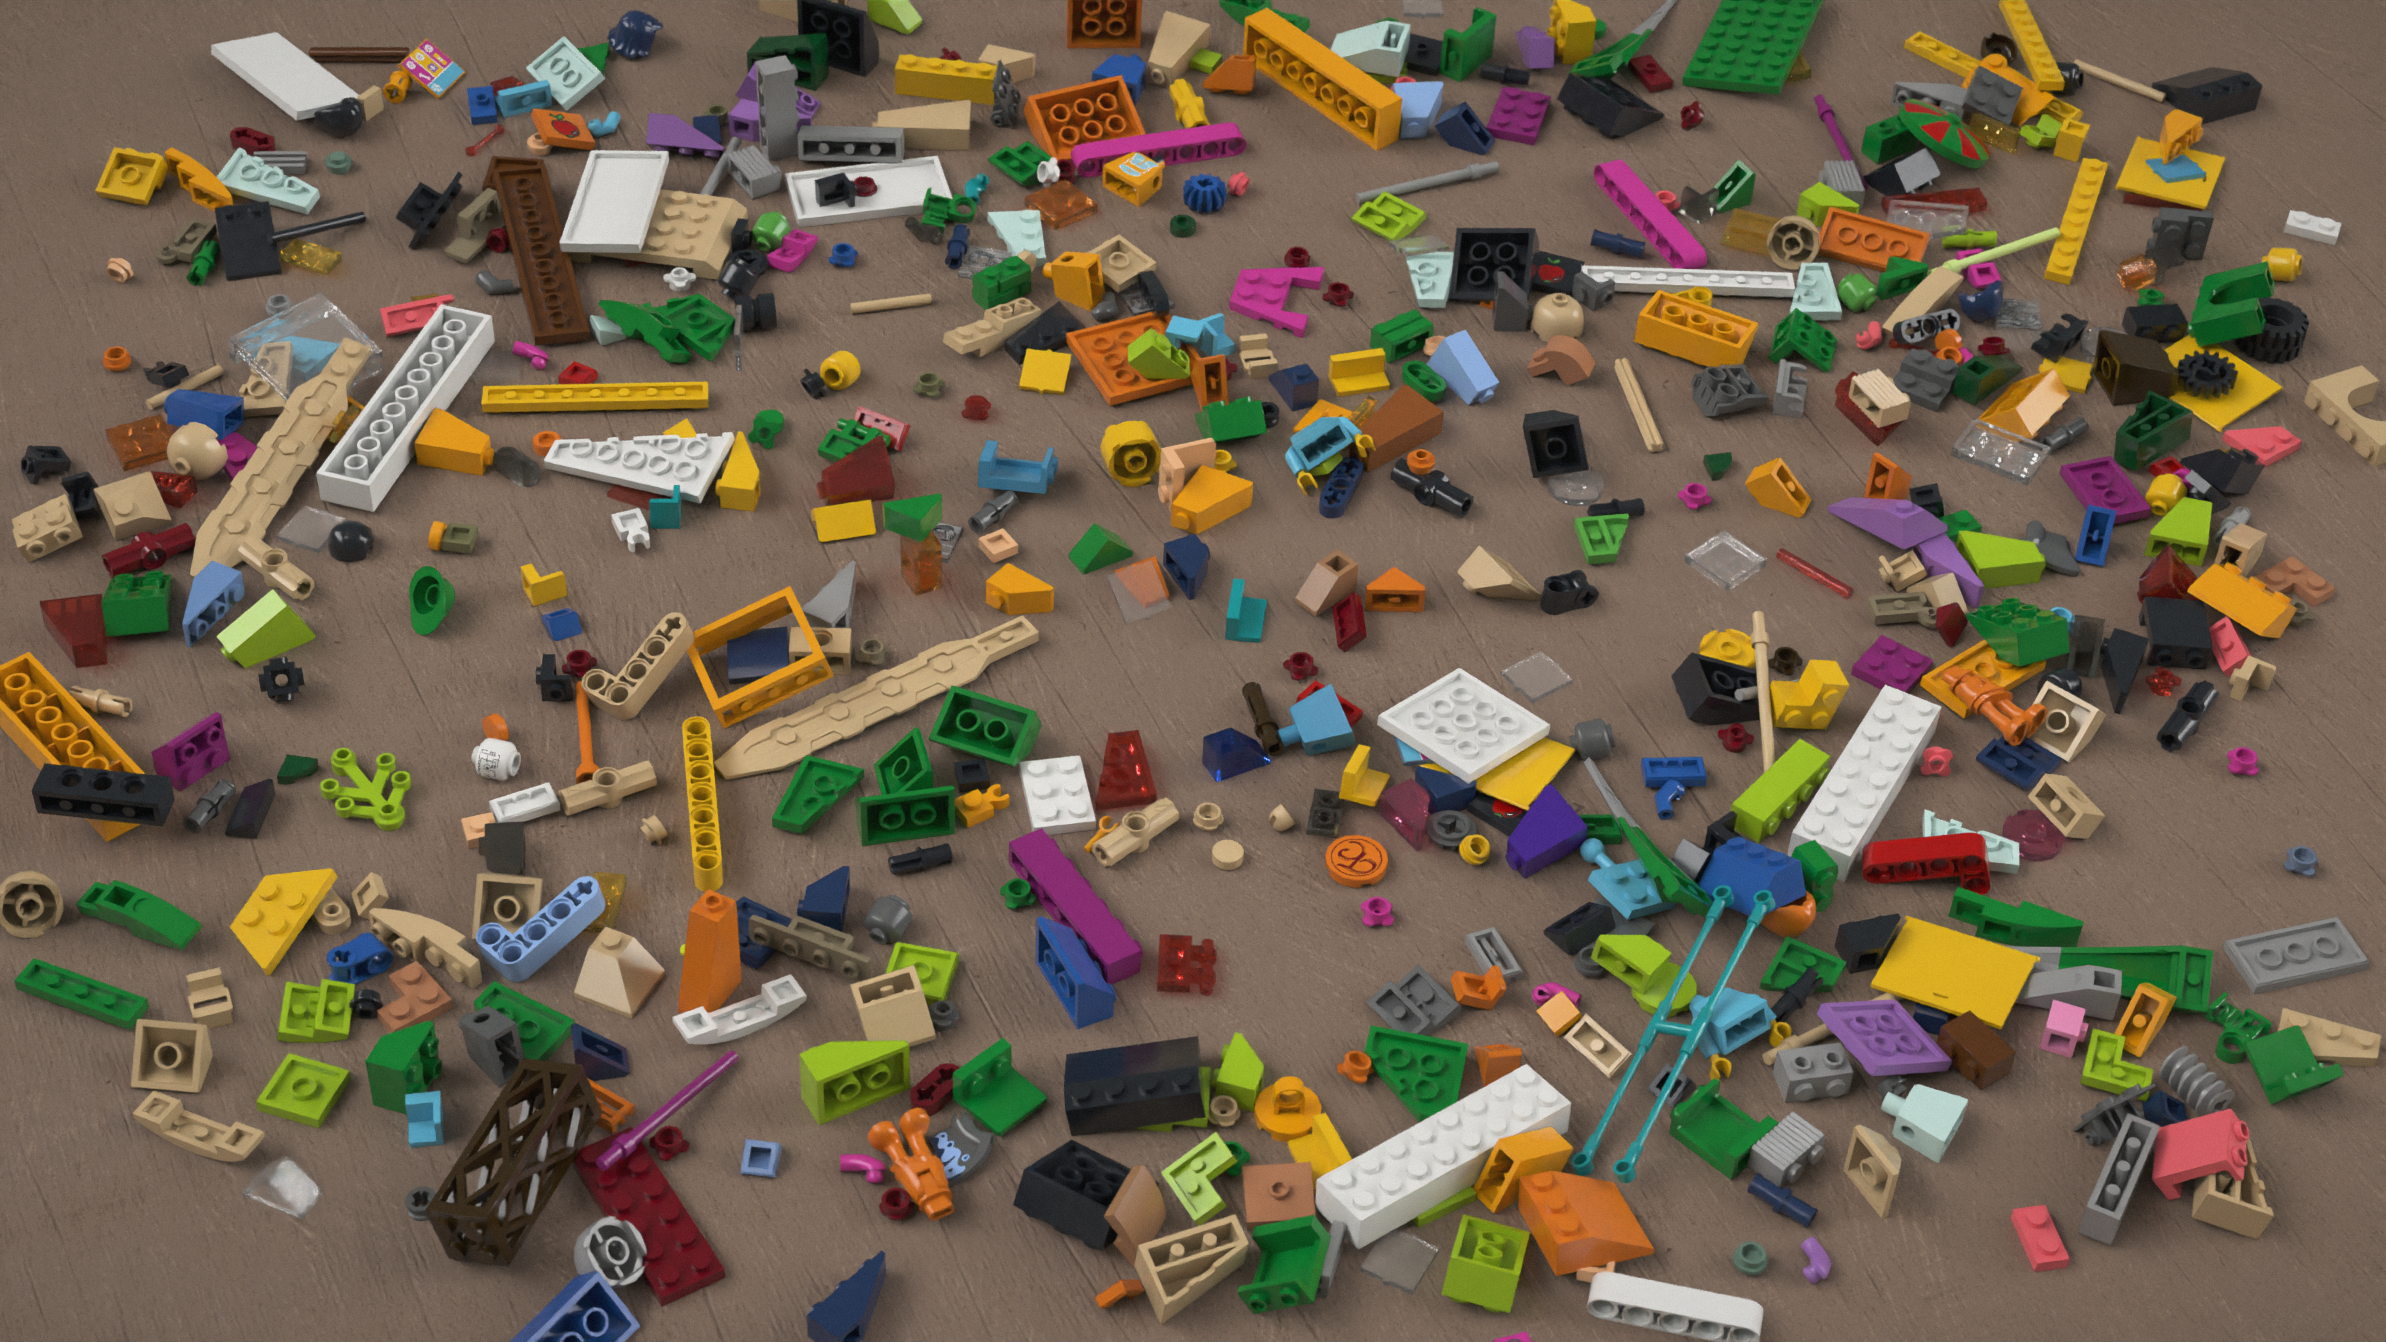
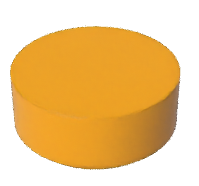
M440 521L433 522L428 538V549L442 550L441 540L447 528L446 523Z

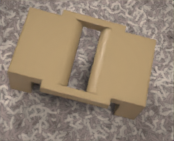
M1266 333L1239 337V358L1244 371L1248 372L1250 379L1269 377V375L1276 373L1278 370V362L1273 357L1271 350L1267 348L1268 337ZM1270 357V359L1249 361V363H1245V360Z
M220 967L186 975L191 996H188L193 1021L197 1020L198 1024H206L207 1029L233 1023L231 1012L234 1011L228 987L224 988ZM223 997H227L228 1000L226 1002L198 1009H194L193 1006L194 1004L219 999Z

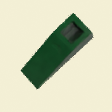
M2002 355L1974 356L1958 367L1953 393L1975 406L2022 372L2023 367Z

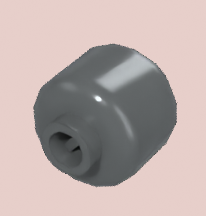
M1601 718L1577 723L1574 728L1575 735L1569 736L1572 748L1575 749V753H1580L1584 761L1589 757L1591 760L1608 757L1612 752L1611 748L1616 747L1611 724H1606Z
M888 895L887 897L876 899L865 917V926L870 932L869 937L879 944L900 941L912 922L909 904L896 895Z

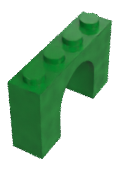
M2268 261L2204 277L2203 284L2199 288L2200 294L2196 299L2195 310L2192 311V320L2188 324L2190 336L2196 339L2198 347L2262 333L2265 318L2258 298L2271 297L2275 287Z

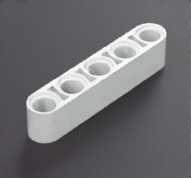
M1603 1271L1596 1273L1592 1278L1587 1304L1590 1314L1604 1320L1714 1342L1760 1341L1763 1308L1757 1302L1749 1299Z

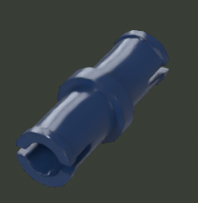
M958 224L954 227L952 238L949 239L947 244L948 254L945 264H949L948 267L951 269L961 267L963 256L968 250L967 240L970 235V229L966 230L967 226L964 224Z
M1595 229L1590 246L1612 250L1613 254L1618 255L1620 252L1641 259L1646 242L1625 238L1620 233L1614 235Z
M1760 1173L1754 1177L1747 1190L1748 1193L1771 1205L1775 1213H1784L1806 1229L1817 1215L1818 1209L1792 1195L1793 1191L1789 1188L1782 1189L1764 1178Z

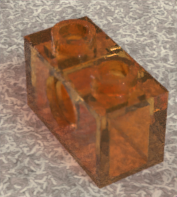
M931 531L921 543L900 535L901 575L913 594L918 596L941 589L942 544L934 532Z

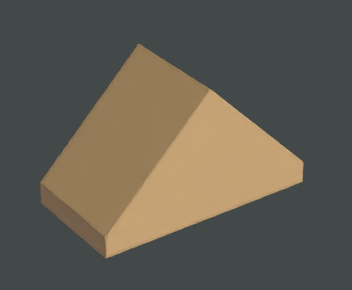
M1953 572L1927 577L1906 589L1907 593L1924 592L1927 599V608L1933 607L1937 609L1938 607L1957 602L1965 615L1968 611Z

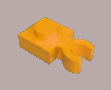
M1000 784L990 786L984 794L976 789L955 799V814L969 828L994 817V809L1001 810L1010 805V796L1005 794L998 797L1001 795Z

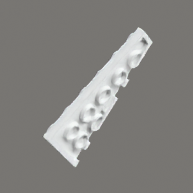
M724 432L722 436L708 437L707 433L696 434L695 438H680L678 435L634 436L633 440L620 441L619 437L608 438L605 442H591L590 439L555 440L543 462L546 469L673 497L674 485H680L681 499L701 503L735 439L733 432Z

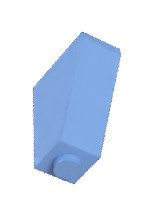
M1443 82L1393 83L1392 91L1402 97L1400 138H1426L1441 106Z
M1466 330L1444 338L1427 363L1432 370L1445 380L1446 386L1468 405L1478 401L1484 403L1494 396V390L1500 383Z

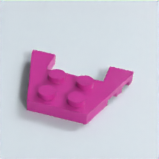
M1324 267L1241 269L1230 299L1229 309L1257 321H1260L1261 318L1273 322V327L1280 330L1286 327L1294 331L1293 335L1303 338L1308 324V315L1283 311L1291 286L1319 290L1324 275Z

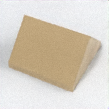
M137 1019L131 1087L199 1093L213 1057L206 1024Z

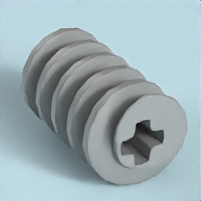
M2180 1047L2169 1054L2160 1068V1078L2168 1082L2169 1087L2177 1091L2178 1096L2186 1100L2187 1105L2195 1109L2199 1117L2222 1111L2231 1103L2235 1092L2231 1089L2224 1091L2226 1083L2222 1080L2215 1082L2217 1074L2213 1071L2206 1073L2208 1065L2203 1062L2197 1064L2199 1057L2196 1054L2187 1056L2189 1047Z

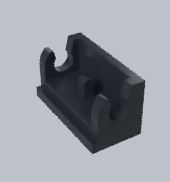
M2064 313L2061 315V318L2068 321L2070 326L2066 328L2062 324L2055 323L2048 332L2044 331L2040 334L2041 338L2032 344L2031 349L2057 363L2080 342L2088 321L2085 319L2080 320L2071 314Z

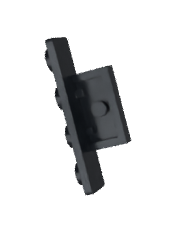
M458 172L443 194L420 182L402 206L396 219L416 231L409 245L411 249H414L418 242L424 244L431 232L428 228L434 229L442 216L439 212L445 214L452 202L450 197L454 199L457 197L463 186L459 183L463 176L462 173Z

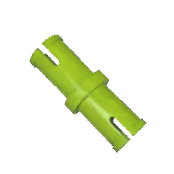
M1966 229V231L1960 232L1943 231L1942 234L1943 248L1966 247L1967 250H1972L1973 247H1996L1997 244L1996 231H1973V229Z

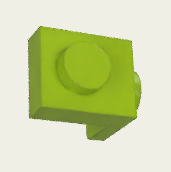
M2043 114L2037 126L2023 125L2019 134L2026 138L2025 142L2034 148L2039 149L2040 146L2053 147L2063 124L2051 116Z

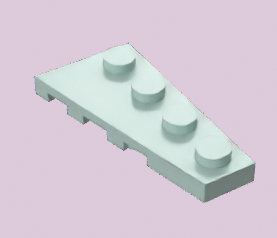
M240 147L217 176L230 194L260 202L269 201L271 205L307 215L320 198L317 188L294 176H286L283 170L276 166L272 168L266 165L264 160L257 156L251 157L247 155L246 150Z

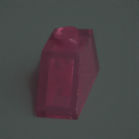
M1410 778L1381 792L1379 814L1416 852L1422 849L1430 796L1423 787H1420Z

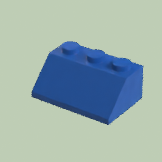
M1743 837L1731 838L1727 841V844L1715 849L1698 883L1700 887L1707 891L1712 901H1714L1712 893L1715 888L1721 885L1729 886L1735 900L1728 908L1750 916L1755 906L1753 897L1758 891L1769 890L1775 901L1774 909L1766 912L1765 915L1806 895L1800 860L1790 857L1785 853L1769 849L1764 845L1748 841Z
M1045 917L1036 918V964L1076 1028L1080 1029L1113 1017V1003L1116 1002L1115 990L1110 983L1106 984L1099 964L1096 961L1092 962L1084 941L1082 939L1078 940L1073 930L1067 926Z
M595 1271L577 1275L510 1342H625L641 1325L601 1273Z

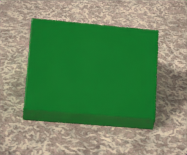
M916 727L873 765L881 794L933 788V771L920 729Z

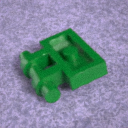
M840 418L837 428L842 431L831 428L817 450L821 457L868 474L882 454L880 447L877 445L881 444L887 447L891 442V436L883 434V431L878 428L872 427L870 429L862 426L857 420ZM856 436H860V437H862V438H864V439H863V440L858 439V438H856Z

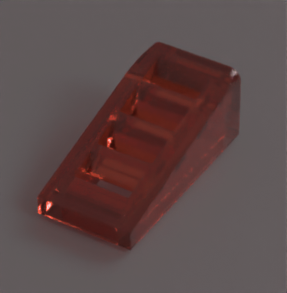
M150 471L164 503L181 509L198 492L196 480L193 476Z

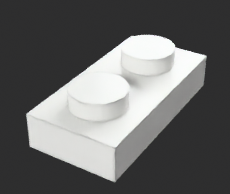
M2290 210L2284 232L2335 245L2342 223L2330 218H2320L2305 212Z

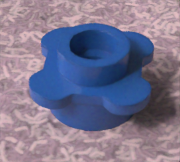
M839 243L833 247V255L829 257V263L839 267H851L854 265V258L858 256V251L850 244Z

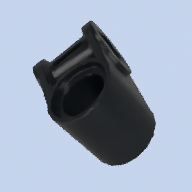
M1574 570L1558 576H1550L1544 581L1540 607L1545 613L1551 615H1559L1563 612L1587 608L1597 600L1599 591L1595 586L1590 585L1586 581L1587 576L1581 570Z

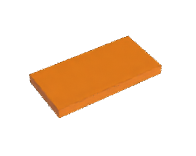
M1830 207L1819 233L1820 246L1818 255L1886 272L1890 256L1922 262L1931 234Z

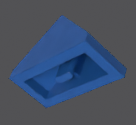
M2088 504L2079 536L2075 561L2104 566L2116 510Z

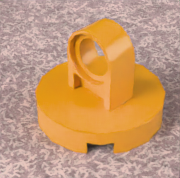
M1287 1076L1278 1079L1275 1084L1261 1091L1256 1098L1254 1119L1261 1131L1263 1128L1271 1133L1272 1139L1288 1142L1289 1140L1306 1136L1312 1131L1313 1116L1321 1114L1322 1107L1316 1094L1311 1089L1305 1087L1300 1078Z

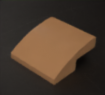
M1143 1164L1132 1167L1104 1215V1218L1118 1234L1114 1244L1133 1267H1135L1138 1245L1153 1241L1167 1217L1161 1192Z

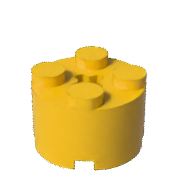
M1126 421L1117 425H1110L1106 428L1100 450L1113 479L1126 487H1137L1151 481V476L1156 471L1160 472L1161 448L1153 431L1146 422Z

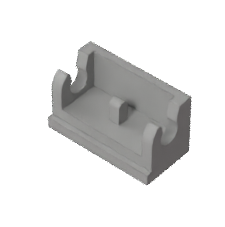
M1780 359L1772 414L1802 418L1807 379L1801 376L1796 377L1792 373L1796 371L1806 373L1807 368L1804 365Z

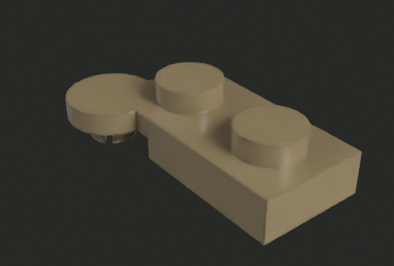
M191 218L174 238V245L172 247L165 245V247L162 246L157 250V261L168 264L178 259L192 263L195 255L201 251L203 243L206 240L210 241L217 233L216 223Z
M1924 592L1867 596L1866 607L1873 624L1919 621L1926 627H1936L1937 609L1933 607L1927 608V599Z

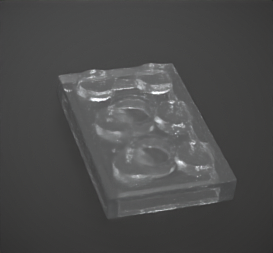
M1973 418L1952 446L1950 455L2028 486L2049 457L2051 447Z

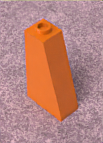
M710 889L706 890L689 911L678 1001V1012L681 1014L701 1006L704 1007L707 1013L718 1010L742 982L736 900Z

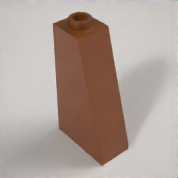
M1405 384L1359 428L1362 435H1370L1372 437L1376 451L1372 448H1365L1367 457H1362L1359 454L1356 442L1350 443L1349 457L1359 459L1363 463V470L1369 473L1441 434L1444 412Z

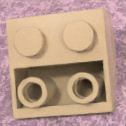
M914 965L850 985L867 1041L906 1040L909 1047L937 1039Z

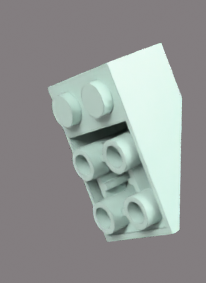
M1386 20L1339 33L1335 37L1331 51L1363 72L1399 77L1409 49L1410 24Z

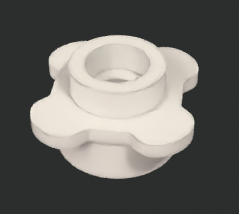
M1051 158L1050 162L1042 161L1037 169L1038 180L1043 182L1044 187L1047 188L1050 187L1051 183L1058 181L1060 169L1057 166V159Z
M676 267L670 274H665L663 279L665 282H669V287L673 291L682 292L691 287V282L696 280V275L687 272L683 267Z

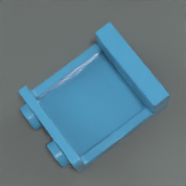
M986 441L979 459L977 487L1046 494L1048 485H1053L1059 458L1054 457V448L1048 447L1043 462L997 457L998 441Z

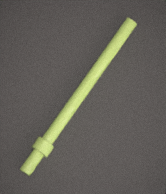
M2055 227L1958 261L1956 259L1946 261L1942 267L1959 274L1961 270L1967 269L1969 265L1981 264L2058 238L2060 231ZM1937 268L1928 270L1927 276L1930 275Z

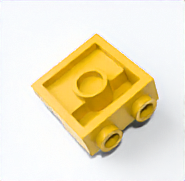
M114 147L95 191L99 197L148 206L154 189L160 190L169 167L163 156L151 152L148 154L137 152L131 148L121 149Z

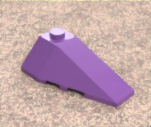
M1849 497L1828 506V512L1903 550L1948 531V526L1927 510L1907 500Z

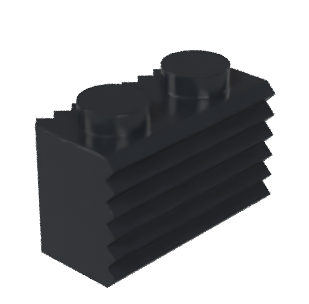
M2178 304L2126 307L2122 326L2127 335L2156 340L2159 344L2162 342L2164 344L2166 342L2176 343L2184 338L2188 325V320L2184 317V313H2182Z

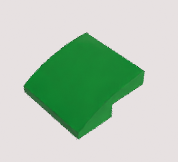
M1026 141L1014 150L1009 146L1004 147L989 157L988 162L1021 185H1033L1040 183L1037 177L1039 164L1042 161L1050 162V159L1053 157L1029 141Z

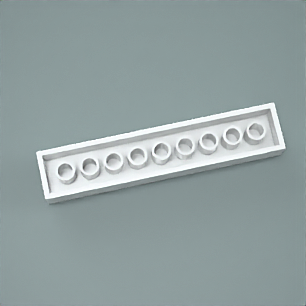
M442 304L439 306L316 473L321 500L366 511H375L415 455L414 442L434 408L447 410L495 342L491 315Z

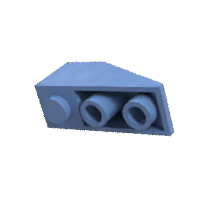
M211 561L194 577L182 622L188 647H191L197 640L203 637L246 594L242 572Z

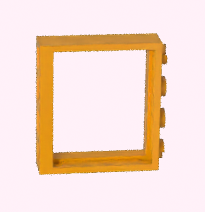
M791 586L694 631V642L687 650L723 729L834 677ZM793 612L813 654L719 698L700 656L727 644L728 640L744 636ZM823 666L822 669L815 672L814 669ZM730 709H731V711H732V712H730V713H728V714H726V715L723 714L724 712H726V711H728V710H730Z

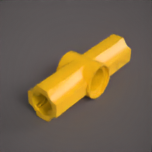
M1176 79L1169 86V94L1174 102L1177 121H1183L1186 129L1210 125L1205 116L1202 97H1196L1191 84L1186 82L1185 79Z

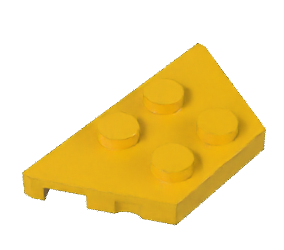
M327 868L266 875L230 925L235 936L245 946L266 975L270 976L337 879L338 876L333 869Z

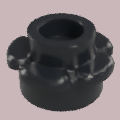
M363 989L354 994L349 1007L359 1018L371 1019L375 1017L377 1010L383 1007V1003L378 992Z

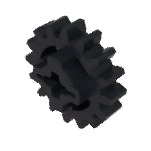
M2205 350L2204 354L2194 351L2193 356L2185 354L2184 360H2179L2177 369L2180 374V381L2178 385H2185V392L2194 391L2195 397L2199 394H2204L2205 399H2208L2209 395L2220 398V393L2228 395L2229 390L2234 389L2238 371L2234 370V363H2228V357L2219 358L2218 352L2214 355H2209L2208 350Z

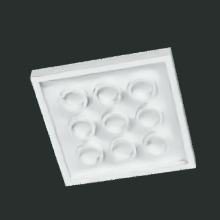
M1461 668L1456 669L1378 715L1377 723L1378 726L1468 784L1549 734L1550 724Z

